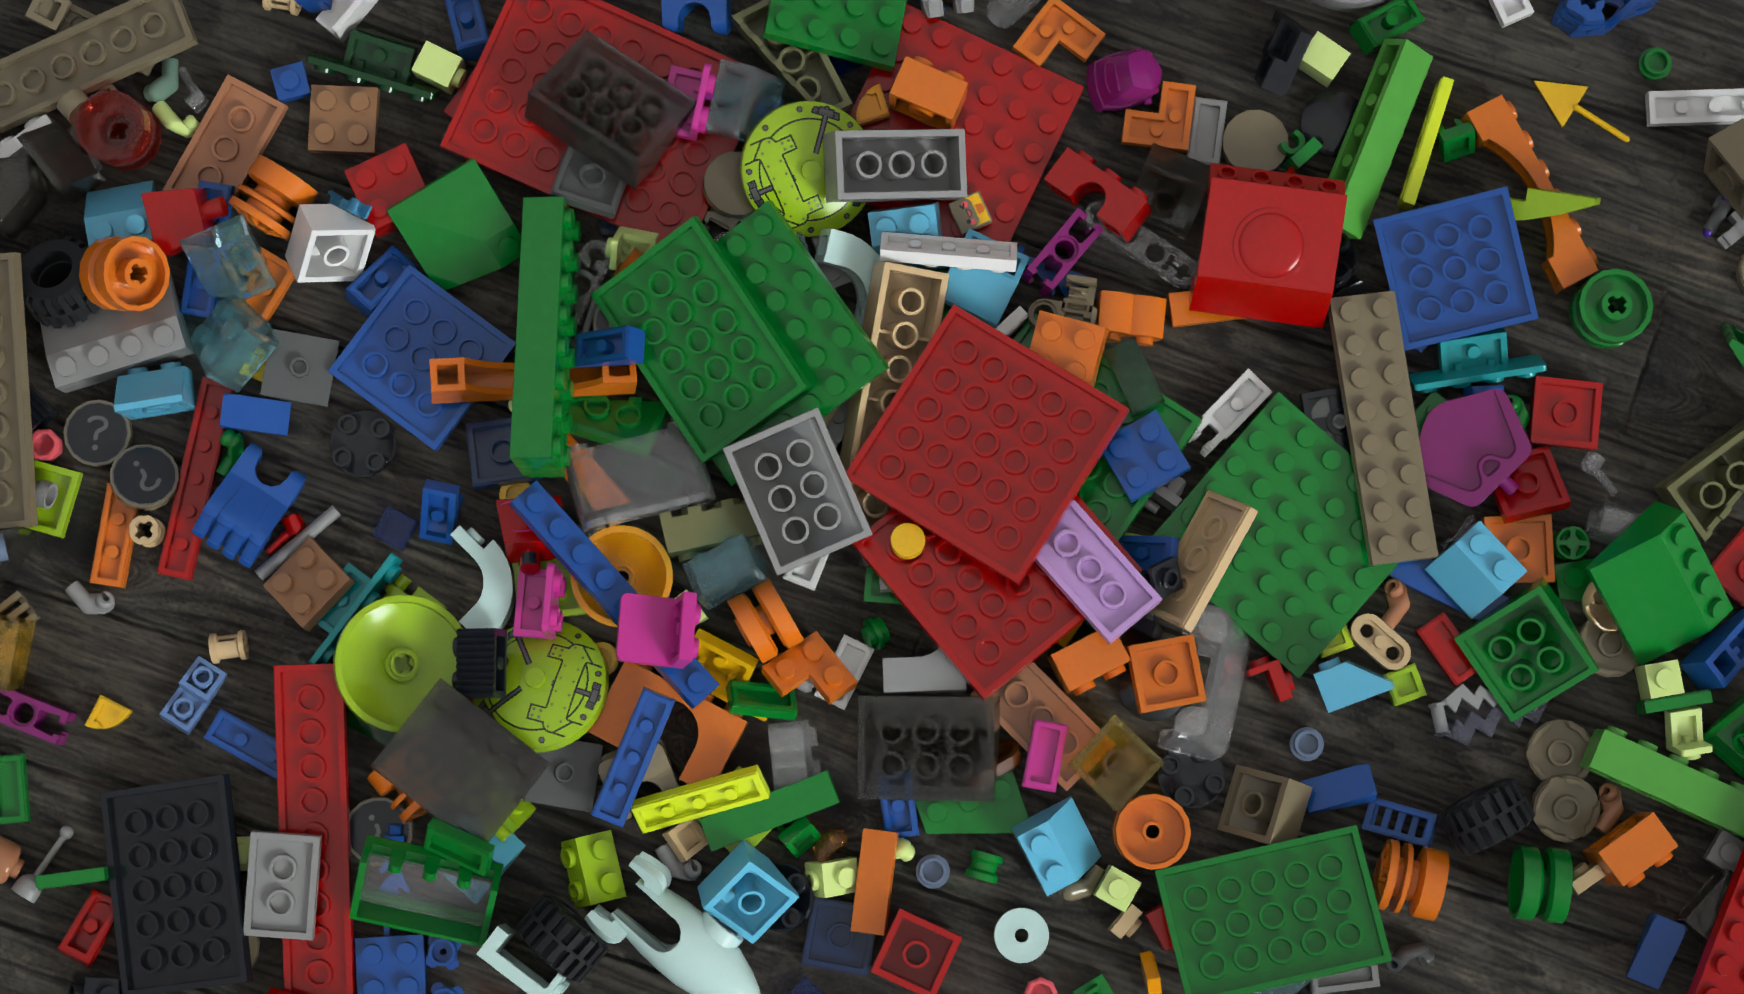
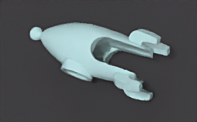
M643 851L639 856L636 855L628 866L641 877L636 885L679 924L681 931L679 942L666 944L658 940L619 908L610 913L599 904L584 918L590 928L607 943L616 944L626 937L637 951L659 972L689 994H761L754 973L738 947L743 941L742 936L706 910L701 912L686 899L668 889L672 880L670 870L656 858Z

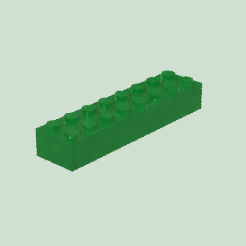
M564 196L523 197L510 459L524 478L565 477V466H570L571 449L567 445V433H572L573 420L572 414L568 413V403L574 399V384L570 380V369L575 368L576 355L574 348H571L572 336L577 335L576 316H573V304H578L579 291L577 284H574L575 273L580 271V256L576 252V241H581L582 229L580 221L575 219L574 209L569 208Z

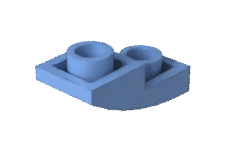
M198 656L180 680L179 688L160 712V718L189 736L227 677V673Z

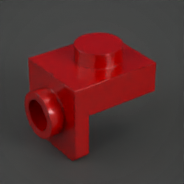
M1268 656L1249 662L1251 669L1243 672L1245 678L1264 672L1275 703L1293 698L1291 690L1295 689L1293 679L1288 670L1283 672L1279 659L1270 662Z

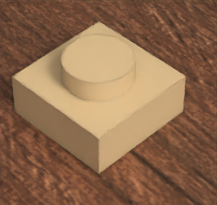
M696 819L676 824L662 834L680 862L687 861L708 845L705 833Z
M1582 862L1573 868L1572 894L1579 895L1606 876L1599 864L1590 863L1587 865L1585 862Z
M1130 903L1126 912L1121 911L1108 927V930L1119 939H1122L1124 935L1131 937L1142 923L1138 918L1143 912Z

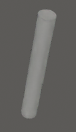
M333 505L258 567L255 573L264 581L281 567L309 536L314 539L341 516L340 512Z

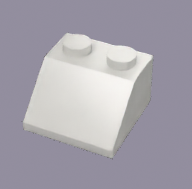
M299 204L285 254L297 283L341 282L357 279L365 268L376 231L374 225L333 204Z

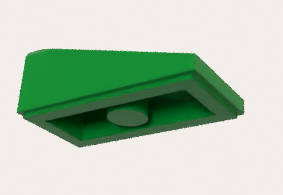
M1392 0L1357 19L1349 27V32L1363 54L1368 55L1381 48L1384 39L1399 37L1422 23L1425 18L1413 0Z

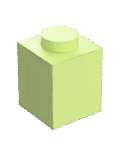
M1317 31L1298 68L1327 88L1351 53Z
M427 40L411 69L417 79L452 95L455 87L460 88L467 76L466 64L462 57Z
M1678 659L1636 666L1634 668L1641 700L1685 693Z
M1108 865L1092 895L1125 913L1142 882L1116 867Z

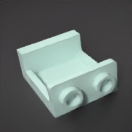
M506 923L497 926L477 952L479 957L527 994H563L570 985L565 980L566 977L560 973L555 976L551 983L547 982L504 949L516 933Z

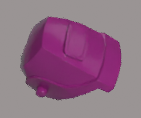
M1142 47L1116 52L1089 64L1086 76L1087 90L1095 111L1126 110L1140 106L1142 103L1144 105H1151V97L1159 92L1158 86L1161 82L1162 70L1153 54L1148 50L1142 49Z

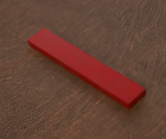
M202 376L157 574L193 580L202 539L195 536L191 531L213 493L217 476L216 470L219 467L223 450L220 438L226 431V429L219 428L223 393L236 394V383Z

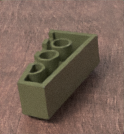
M762 0L732 15L733 27L799 101L823 102L850 114L852 111V101L828 55L762 38L769 0Z
M1744 419L1653 487L1664 504L1685 512L1699 542H1706L1710 538L1714 528L1721 520L1727 517L1732 511L1731 507L1744 493Z
M741 498L721 500L714 503L712 508H708L707 505L687 507L686 510L681 511V515L673 517L671 511L659 513L667 552L672 559L678 558L679 563L698 559V553L711 550L712 555L732 551L731 545L744 542L745 547L763 544L745 500L741 501Z

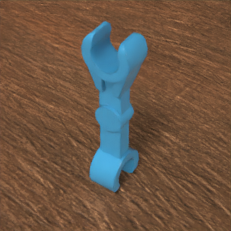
M332 190L327 193L330 196L328 204H333L363 219H367L372 210V206L363 204L356 198L352 197L348 201L342 195Z

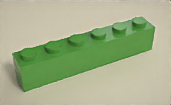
M1384 39L1329 175V179L1345 181V195H1348L1342 233L1346 234L1349 239H1361L1367 227L1368 219L1379 197L1380 189L1391 167L1392 159L1403 137L1404 129L1415 107L1416 99L1424 79L1427 77L1428 69L1433 59V56L1408 39Z
M1608 726L1607 729H1594L1579 767L1714 828L1724 829L1744 841V785L1731 781L1730 785L1719 781L1720 775L1714 771L1700 767L1699 771L1688 767L1689 761L1678 755L1670 753L1666 757L1657 753L1658 747L1647 741L1639 739L1638 743L1628 740L1626 739L1628 733L1616 727Z

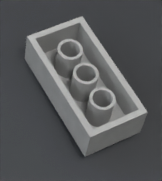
M965 129L833 131L823 135L826 203L957 200L967 197Z

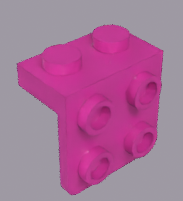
M705 63L703 72L671 65L657 133L697 141L698 132L705 133L710 107H706L704 104L705 100L712 101L717 74L711 73L712 64Z
M548 563L547 570L540 569L536 574H524L519 568L513 629L514 637L555 640L556 631H562L563 611H560L558 605L559 597H565L566 577H563V572L559 570L555 563Z
M683 592L676 599L633 593L622 595L619 604L616 643L617 660L620 662L683 669L691 663L693 658L697 657L699 649V639L694 637L695 625L699 624L701 618V605L697 604V593Z

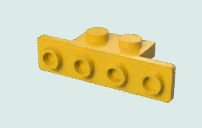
M699 628L694 635L695 638L699 639L696 659L719 683V686L710 694L728 703L726 691L728 681L749 682L759 659ZM756 717L762 721L767 720L765 717Z

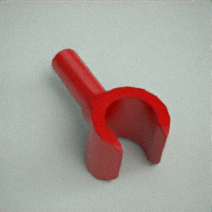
M291 514L281 521L286 531L282 532L265 549L269 555H272L285 541L295 537L305 529V523L300 514Z

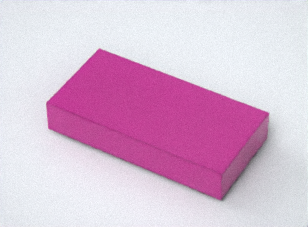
M1038 719L1033 720L1022 787L1056 793L1068 725Z

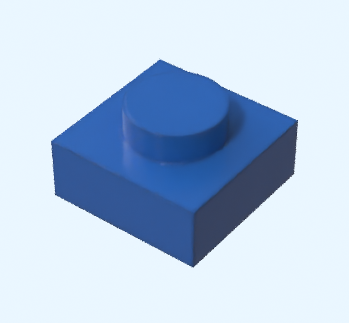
M303 61L270 70L278 101L287 103L311 96V86Z

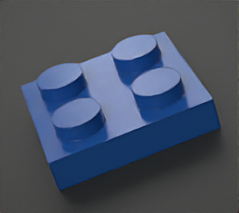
M1157 410L1117 431L1102 454L1131 503L1191 470L1189 463Z
M411 934L355 938L357 994H428L425 935Z

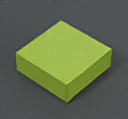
M1415 663L1383 674V676L1392 679L1395 685L1394 689L1387 691L1393 707L1427 695Z

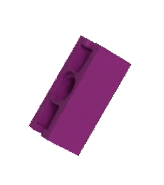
M1079 208L1076 209L1021 276L1026 283L1031 284L1034 280L1032 276L1038 271L1036 268L1041 263H1045L1050 270H1053L1055 272L1053 279L1050 281L1046 278L1041 283L1044 286L1038 292L1044 298L1052 292L1104 230L1097 223L1091 230L1087 228L1083 233L1087 239L1083 243H1079L1076 238L1069 235L1068 231L1072 225L1075 226L1080 220L1084 221L1087 217ZM1055 247L1064 248L1069 258H1059L1055 252Z
M0 683V695L2 693L12 699L7 714L0 713V723L55 745H65L69 733L64 731L61 734L51 733L45 730L42 725L47 718L48 712L61 716L59 723L66 725L67 722L74 723L77 713ZM30 704L34 710V715L29 722L25 723L21 718V710L25 705Z

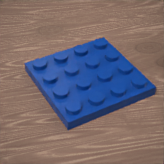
M1507 186L1373 220L1390 291H1395L1405 351L1539 319Z
M409 264L328 372L437 452L474 402L432 404L429 359L465 357L481 361L505 363L515 350L516 342Z

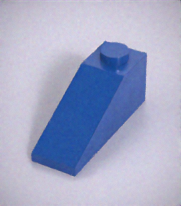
M1744 608L1698 642L1679 664L1698 690L1725 688L1743 668Z

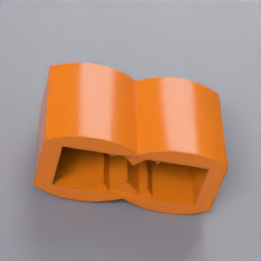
M1101 290L1095 296V307L1097 309L1095 325L1109 329L1106 342H1120L1122 337L1133 339V345L1151 347L1153 342L1163 339L1167 299Z

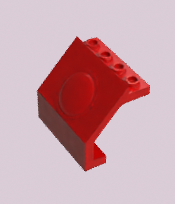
M1210 163L1207 205L1195 277H1192L1190 284L1189 310L1323 328L1333 295L1348 195H1345V181Z

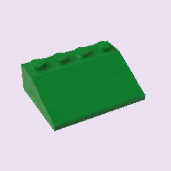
M1658 501L1651 504L1585 568L1633 659L1640 666L1710 632L1733 610L1685 512Z

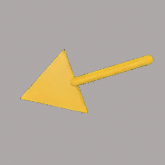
M1533 80L1561 128H1563L1575 110L1622 141H1630L1629 136L1578 105L1588 89L1587 86Z

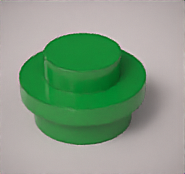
M1659 47L1646 49L1638 59L1639 72L1643 77L1652 81L1663 79L1668 75L1672 67L1670 55Z
M869 617L863 621L864 628L861 629V635L868 647L873 646L876 650L883 649L885 643L890 641V634L883 620L880 617L875 619Z

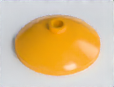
M618 525L599 530L589 537L591 542L618 572L624 571L628 574L629 579L627 582L638 594L669 597L673 584L672 564L667 551L653 535L637 527ZM570 575L573 594L584 612L604 625L618 627L578 581Z

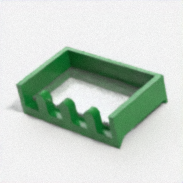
M367 834L359 863L349 919L482 947L487 939L504 864L492 862L489 872L484 877L424 849L423 846Z

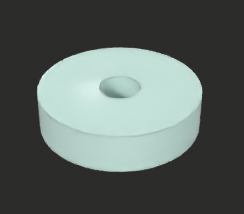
M1013 908L1005 912L998 919L994 928V941L999 952L1008 960L1016 963H1028L1040 957L1045 951L1049 941V930L1045 920L1037 912L1028 908ZM1018 929H1025L1028 933L1027 939L1023 942H1019L1015 938V933Z

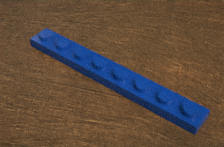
M536 480L511 501L510 507L618 626L621 596L625 593H638ZM693 658V661L683 669L654 666L691 709L695 708L719 686V683L696 658Z

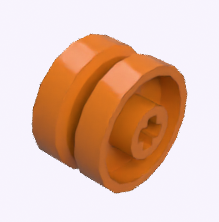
M108 236L96 240L86 249L80 261L79 279L82 290L93 304L104 310L143 311L154 307L164 297L169 286L170 268L167 257L158 244L146 237Z
M768 576L752 584V591L760 604L755 608L747 594L742 591L726 599L736 617L734 622L748 646H753L762 664L778 656V648L771 638V635L777 633L784 647L788 649L804 641Z
M1159 794L1138 795L1125 802L1115 814L1111 828L1113 844L1120 856L1134 866L1149 870L1167 868L1179 861L1188 849L1191 837L1189 818L1183 808L1170 797ZM1150 825H1155L1158 828L1155 831L1157 834L1155 838H1149L1146 835V829Z

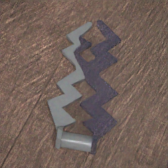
M1461 684L1441 702L1428 704L1434 723L1435 738L1447 736L1465 746H1469L1475 728L1489 738H1492L1501 717H1505L1510 721L1491 692L1481 685L1472 694L1464 684ZM1462 699L1475 710H1478L1484 699L1492 707L1486 720L1470 711L1464 725L1458 719H1455L1452 730L1449 731L1444 709L1445 705L1456 713ZM1548 701L1535 708L1534 711L1525 714L1524 717L1534 724H1538ZM1523 716L1512 722V724L1520 728Z

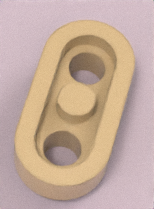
M1369 613L1362 614L1351 622L1349 633L1352 641L1382 668L1398 670L1407 665L1411 657L1409 644L1378 616ZM1363 625H1368L1371 628V635L1368 638L1361 635L1360 629ZM1389 647H1393L1397 651V657L1394 660H1390L1386 656V651Z

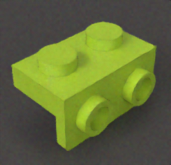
M611 830L561 842V861L564 867L567 868L570 881L568 886L569 895L575 902L576 908L626 897Z

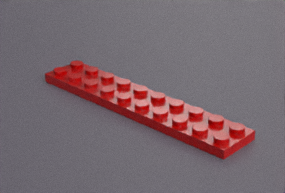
M333 663L274 665L279 832L322 835L315 938L313 940L282 938L284 991L293 994H356L353 919H349L352 905L346 704L336 686Z

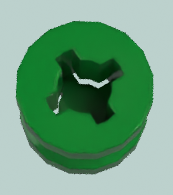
M1565 527L1553 535L1554 556L1561 561L1569 562L1580 559L1589 550V536L1580 527Z
M971 849L969 855L972 859L970 867L966 868L964 876L997 884L999 878L996 874L997 868L1002 864L1004 857Z

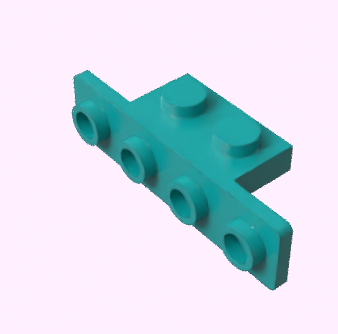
M1498 328L1437 343L1439 369L1409 374L1410 386L1414 391L1432 393L1440 387L1465 388L1470 386L1472 382L1479 381L1498 383L1503 381L1505 377L1511 376L1530 378L1536 376L1537 372L1547 371V366L1544 360L1537 354L1508 359L1507 332L1504 328Z
M391 553L372 579L351 563H347L344 571L356 583L317 623L329 635L309 660L310 664L333 662L336 643L343 628L362 608L380 600L381 595L379 592L386 583H393L402 570L400 565L403 560L400 557Z

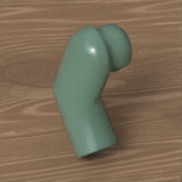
M167 58L161 61L162 76L151 84L146 85L143 89V95L147 101L156 103L158 101H165L178 90V59Z

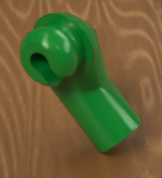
M226 429L220 438V443L226 446L228 451L216 472L224 477L227 476L244 452L243 435L240 432L238 434L235 433L232 429Z

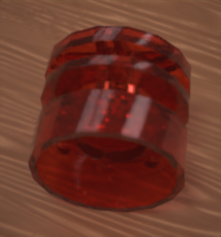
M117 90L101 91L90 96L80 107L75 119V133L80 145L91 156L121 171L137 170L147 165L157 155L162 142V128L157 117L136 99ZM126 129L125 134L127 137L122 140V138L124 137L122 131Z

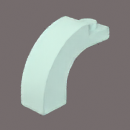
M822 229L814 260L816 263L837 268L850 278L857 295L854 317L862 327L873 263L883 261H879L880 256L862 239L836 229Z
M459 525L450 535L478 563L484 582L482 594L478 602L459 622L466 629H504L512 615L516 601L512 564L508 561L507 554L495 540H492L483 548L481 545L485 542V539L474 528L470 527L466 531Z

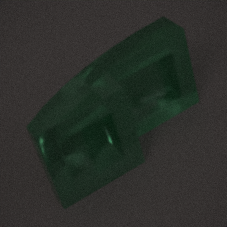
M1135 337L1104 351L1105 358L1119 383L1120 390L1133 415L1165 402Z

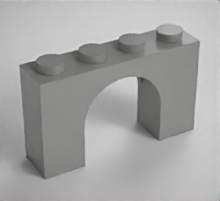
M879 578L880 593L891 592ZM939 648L931 654L921 657L882 658L883 694L966 691V684L968 682Z

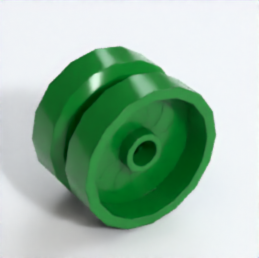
M1621 269L1603 270L1580 285L1571 297L1568 309L1570 325L1576 335L1590 346L1601 349L1619 347L1642 333L1649 324L1653 311L1651 292L1644 281L1632 272ZM1608 306L1613 309V313L1609 311Z
M1517 844L1510 860L1507 885V902L1511 919L1532 921L1538 913L1542 922L1563 924L1570 909L1573 887V865L1569 850L1548 847L1543 855H1541L1537 846Z

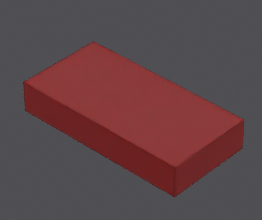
M1441 612L1415 631L1454 687L1476 673V670L1454 640V637L1460 633L1445 612Z

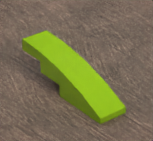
M1533 187L1527 189L1526 200L1510 198L1515 221L1575 212L1599 205L1601 198Z

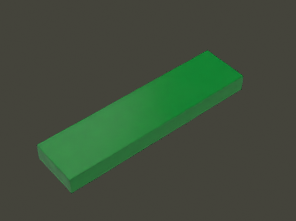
M826 770L771 791L769 799L706 816L700 819V823L711 851H715L840 803L829 771Z

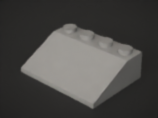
M171 272L169 286L164 297L154 307L143 311H114L98 307L99 310L95 314L90 313L86 316L88 318L86 321L81 322L79 320L75 322V326L69 328L66 324L62 328H54L52 325L47 327L41 324L46 358L55 388L64 393L117 378V376L127 375V370L132 368H149L195 353L184 316L180 312L181 306Z
M815 408L723 448L777 576L873 535L819 408Z

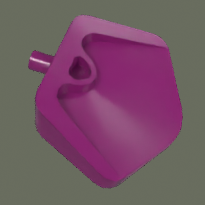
M1492 389L1439 404L1426 417L1419 437L1427 488L1470 507L1481 504L1498 486L1508 495L1513 494L1519 486L1509 476L1529 457L1532 449L1507 394L1500 389Z

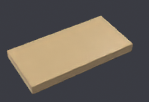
M1208 490L1179 541L1178 565L1183 589L1166 596L1148 613L1192 633L1258 511L1251 506Z

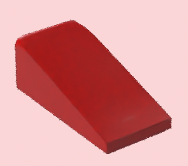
M93 888L58 947L62 955L91 968L114 925L112 899L110 896Z

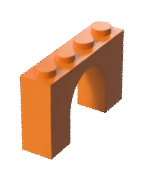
M624 662L608 692L602 713L588 732L619 747L644 686L684 704L693 713L697 721L698 741L679 780L690 784L721 775L748 724L747 721L742 719L743 715L729 714L728 704H726L724 709L712 704L715 697L710 694L695 708L691 709L664 678L652 672L653 665Z

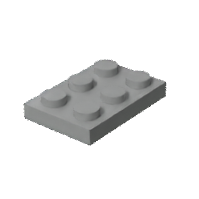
M251 831L243 927L244 936L313 940L315 938L322 835Z

